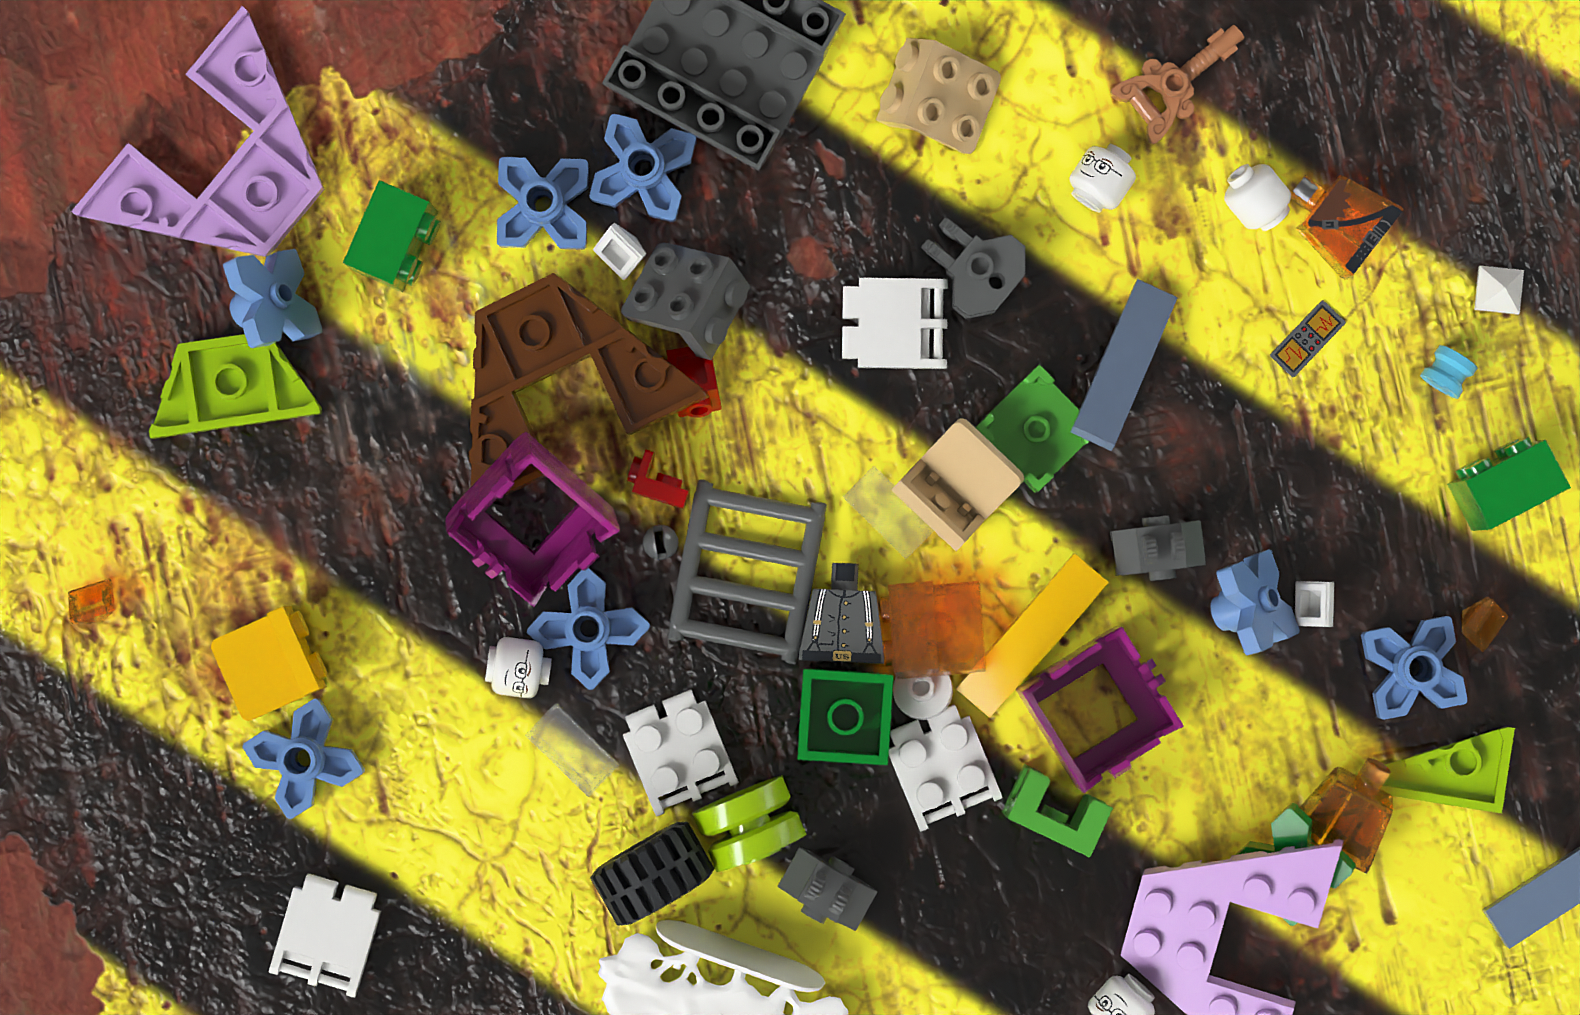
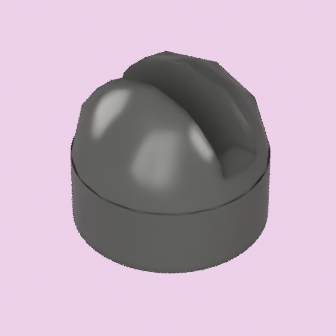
M655 525L649 528L643 537V548L647 555L653 559H669L678 549V536L672 528L666 525ZM663 531L666 553L658 554L654 532Z

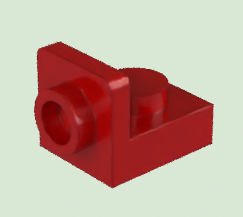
M690 347L667 350L668 361L710 395V397L677 412L678 416L699 418L707 416L711 412L721 410L722 405L713 358L708 360L697 357Z
M645 449L643 458L635 456L627 478V482L634 483L633 494L684 510L689 491L681 489L683 480L662 473H657L655 480L650 479L648 476L655 452Z

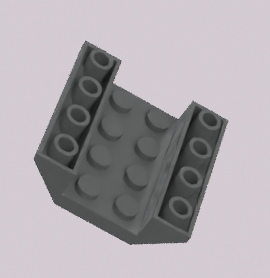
M653 0L628 46L623 44L602 85L759 171L782 137L822 65L846 13L822 0Z

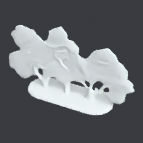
M662 920L656 924L657 934L666 943L684 951L681 954L663 957L659 952L658 945L649 936L636 933L625 938L623 946L617 955L599 959L600 969L598 974L607 983L602 1001L610 1015H785L783 1011L786 1001L793 1005L792 1015H849L848 1009L844 1006L841 998L829 996L812 1003L799 1001L794 990L814 992L819 991L825 985L824 978L810 967L781 955L681 921ZM701 957L735 969L731 982L725 985H715L707 982L697 968L699 958ZM654 959L662 960V966L655 970L651 968V962ZM685 964L686 968L680 978L670 983L663 982L660 979V975L672 965L673 968L680 970L681 965ZM691 972L696 975L697 983L694 986L687 980ZM747 973L781 986L769 997L762 996L752 985L747 983L745 976Z

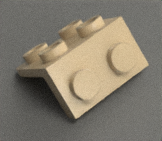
M906 38L904 45L897 53L895 59L896 67L889 86L881 96L880 110L876 121L889 127L914 130L960 153L971 154L976 148L1000 84L1001 76L999 72L936 40Z
M960 418L922 456L891 491L929 525L939 537L957 551L978 527L1024 481V475L969 421Z

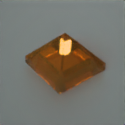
M105 579L68 592L69 620L71 624L103 623L113 613L114 594L111 579Z
M1486 597L1462 611V634L1477 649L1483 652L1504 625L1508 615L1493 599Z

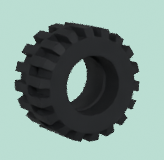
M687 821L676 822L631 846L599 866L590 879L615 923L619 926L637 922L679 899L705 882L715 868Z

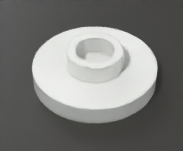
M918 660L909 663L900 670L894 681L893 695L896 704L907 716L917 720H927L939 716L949 706L953 695V685L948 673L939 664L928 660Z

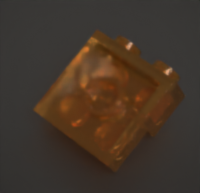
M933 581L888 585L889 596L880 598L882 622L891 623L892 640L883 641L885 666L893 667L897 679L987 672L981 586L979 581L934 585Z

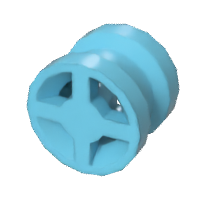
M1439 345L1434 353L1436 359L1432 366L1424 368L1420 376L1438 391L1458 399L1463 392V382L1467 377L1473 376L1478 368L1460 353L1446 346Z

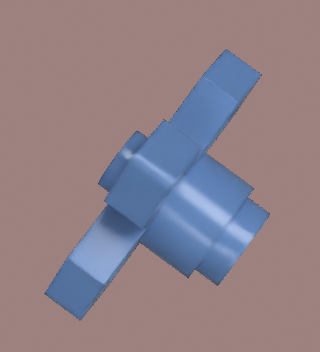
M612 114L609 118L604 139L620 161L595 173L589 195L591 201L617 207L638 191L650 217L669 222L676 221L682 195L666 174L691 163L697 141L696 136L671 128L654 142L648 143L637 119ZM640 162H648L652 166V171L645 176H638L635 173V168Z
M501 157L499 159L498 184L514 197L518 204L497 219V244L499 247L525 248L541 228L544 227L559 249L584 250L587 247V222L568 207L567 204L588 189L589 164L587 160L560 159L549 174L543 178L538 175L526 158ZM541 197H548L552 202L550 208L543 212L537 211L535 207L536 201Z
M297 250L277 251L266 257L264 265L254 255L236 257L223 264L230 289L236 292L230 302V312L234 321L243 328L250 348L269 346L281 340L282 332L292 341L309 339L322 333L316 308L295 294L304 276V270Z
M1271 550L1253 554L1244 558V562L1241 561L1217 570L1216 574L1222 591L1211 601L1212 617L1221 630H1230L1238 633L1245 655L1248 656L1262 652L1272 647L1273 642L1288 639L1299 633V627L1292 607L1280 599L1277 590L1279 571Z
M588 568L586 571L581 570L567 585L571 613L544 611L527 629V633L535 641L539 642L544 649L572 645L571 674L586 688L592 690L610 672L606 644L635 645L650 628V623L634 608L604 612L606 583ZM585 620H593L597 624V633L592 637L585 636L581 631V625Z
M1449 616L1421 620L1410 643H1407L1390 627L1362 632L1361 638L1365 658L1390 671L1372 693L1376 715L1379 719L1385 720L1406 716L1419 692L1438 708H1447L1467 703L1468 699L1463 677L1443 667L1441 661L1456 643L1452 619ZM1415 659L1419 663L1420 669L1416 675L1411 676L1409 666L1411 661Z
M319 698L309 701L294 711L291 738L264 730L243 744V749L255 768L279 770L282 777L274 798L288 819L296 817L314 805L317 779L343 787L365 772V768L353 749L324 746L333 718ZM303 749L310 755L311 764L309 766H303L298 761V754Z

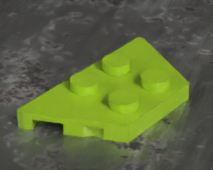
M245 334L181 343L177 345L171 363L172 370L169 379L165 381L160 396L162 400L154 424H151L149 436L152 439L319 415L322 414V408L276 342L269 346L250 348Z

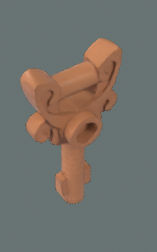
M1232 25L1225 32L1222 28L1207 39L1209 45L1181 66V68L1169 62L1164 63L1162 66L1157 59H1149L1142 66L1141 76H1135L1120 82L1111 89L1110 95L1117 101L1125 103L1129 101L1148 124L1146 127V137L1148 142L1154 145L1164 137L1173 124L1175 116L1179 119H1187L1194 112V104L1189 100L1194 95L1191 80H1194L1219 58L1225 61L1238 50L1236 45L1244 39V36L1235 25ZM1144 88H1151L1162 95L1166 108L1163 113L1158 110L1144 93Z

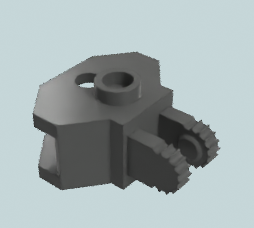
M944 218L939 224L942 232L950 239L959 243L965 250L955 260L939 244L929 239L922 245V249L948 270L946 275L953 280L952 308L965 319L993 314L1025 275V246L1012 235L985 241L981 240L978 236L972 238L952 221ZM989 278H999L1002 282V288H992L989 285Z
M1169 515L1143 518L1142 528L1110 532L1116 567H1114L1115 576L1149 572L1150 581L1177 578L1176 569L1206 565L1201 521L1170 524Z
M800 846L783 878H781L777 885L778 888L804 904L800 911L822 924L829 918L854 931L858 928L877 894L876 889L852 875L854 871L852 866L834 856H831L829 861Z

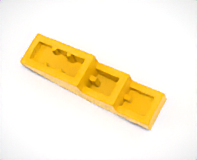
M1073 553L1016 620L1012 621L956 687V690L990 718L1048 654L1109 582Z

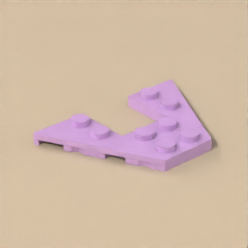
M242 6L185 75L253 130L251 135L197 199L128 143L71 211L72 213L84 218L267 257L272 254L325 190L250 14Z
M1338 839L1334 840L1332 844L1295 849V846L1286 847L1279 852L1273 853L1259 851L1233 855L1227 860L1202 863L1201 860L1187 862L1174 868L1161 866L1145 869L1121 956L1187 1015H1292L1296 1001L1209 975L1229 903L1232 902L1318 928L1343 840Z

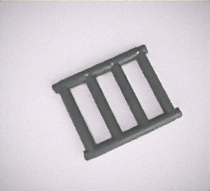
M703 479L698 480L669 623L668 639L671 641H683L684 637L758 650L782 655L781 660H785L790 664H796L806 622L827 504L811 502L809 507L713 488V483ZM710 506L806 524L802 548L797 550L705 532ZM703 549L797 567L793 594L697 576L701 551ZM693 593L789 611L785 637L690 620L688 618Z

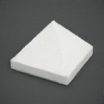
M616 223L609 227L593 248V251L623 280L628 278L646 255L638 239Z
M1478 266L1474 310L1520 314L1524 270Z
M1296 581L1295 618L1298 626L1333 627L1334 582Z

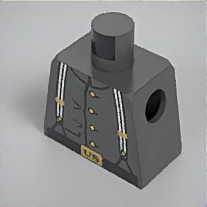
M832 563L831 589L812 590L799 650V660L884 664V650L876 591H858L859 564Z

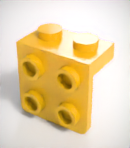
M282 606L266 613V617L220 636L211 643V650L240 716L244 720H254L327 687L323 680L324 677H327L323 661L317 652H311L305 639L309 635L305 620L299 611L294 612L291 606Z

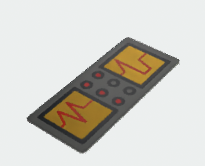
M1322 300L1270 354V357L1291 377H1295L1346 322Z

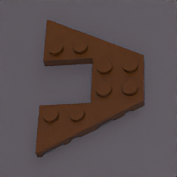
M552 273L475 311L474 333L477 337L476 348L473 351L475 386L474 399H471L470 431L473 435L472 449L469 451V463H471L470 488L522 433L527 432L537 441L516 393L590 356L628 435H632L710 397V395L561 276ZM531 463L513 481L514 484L502 497L546 475Z

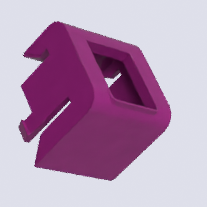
M527 432L522 433L459 499L445 520L448 535L475 556L472 562L476 566L480 567L487 563L489 567L485 573L490 578L499 575L502 570L505 571L507 585L533 607H535L547 588L546 584L548 581L550 588L556 592L578 567L586 571L599 557L592 539L594 532L597 540L602 542L620 531L613 507ZM531 463L578 503L534 551L486 511L497 498H501L514 484L513 481Z
M1115 626L1031 677L1015 689L1073 784L1083 793H1086L1103 779L1101 774L1105 771L1112 774L1114 778L1127 772L1132 768L1131 761L1161 743L1160 737L1184 727L1166 696L1159 694L1156 689L1166 682L1162 673L1156 677L1153 675L1151 670L1157 665L1152 658L1143 663L1139 662L1138 659L1141 656L1122 626ZM1103 664L1135 715L1136 720L1072 759L1038 703Z

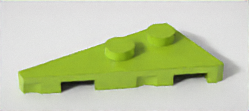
M1503 727L1384 764L1387 768L1379 781L1365 773L1358 772L1352 774L1353 777L1383 793L1345 788L1502 814L1515 728Z

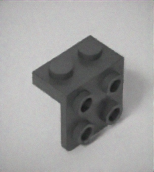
M660 243L654 248L622 306L621 312L629 321L679 333L697 357L712 360L719 345L725 340L727 330L737 311L744 304L751 286L729 257L669 243Z

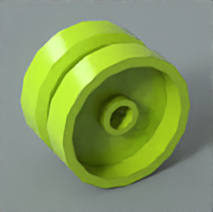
M782 775L730 794L692 813L701 835L712 836L727 830L730 831L729 835L715 841L708 849L716 872L759 861L782 850V847L806 835L797 812L788 811L772 817L768 815V813L787 804L791 797Z

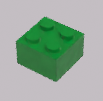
M379 180L343 260V264L354 272L403 292L406 284L413 286L420 274L423 262L418 260L424 243L431 245L438 233L441 221L436 219L438 211L429 201Z
M1529 437L1521 440L1519 438L1497 448L1494 451L1498 458L1490 461L1489 457L1481 461L1477 459L1457 469L1455 472L1458 478L1447 484L1471 531L1491 530L1571 488L1546 439L1531 442Z
M803 668L798 760L888 765L894 675L892 673Z

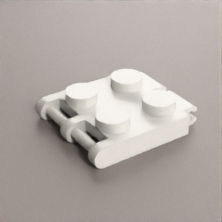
M859 278V287H843V319H858V327H842V359H858V368L947 369V360L942 359L943 329H947V319H943V289H948V280ZM930 289H934V319H930ZM929 329H934V359H929Z
M691 689L662 701L668 715L660 719L655 705L625 716L630 731L624 733L623 737L656 817L665 814V808L692 798L693 801L702 798V793L729 782L730 786L739 783L706 700L697 703ZM724 770V775L697 786V781ZM687 786L688 790L660 801V796Z
M955 704L947 707L939 716L927 719L931 731L923 733L918 720L890 730L894 746L889 748V757L920 832L929 829L927 824L956 813L957 817L965 814L964 809L990 798H993L995 802L1003 798L970 716L960 718ZM986 786H988L989 790L976 794L962 801L959 798L971 792H976L979 789L984 788ZM950 801L952 803V805L947 806L945 808H942L940 810L923 816V812L934 809Z
M307 874L303 888L293 887L269 973L278 975L281 971L308 979L309 985L317 986L318 983L346 990L347 996L355 998L381 914L380 910L373 909L377 894L347 885L345 886L342 898L339 899L335 897L338 882ZM285 958L312 966L311 971L283 963V960ZM326 970L349 977L350 982L323 975L321 972Z

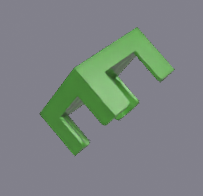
M1040 365L1021 381L975 427L1023 473V482L1034 493L1039 492L1054 477V474L1080 448L1089 442L1070 432L1079 409L1053 384L1055 380Z
M1024 764L1002 813L1008 819L1091 857L1113 807L1089 794H1084L1070 824L1066 823L1068 815L1044 804L1040 811L1037 808L1050 783V779L1043 775L1042 772Z

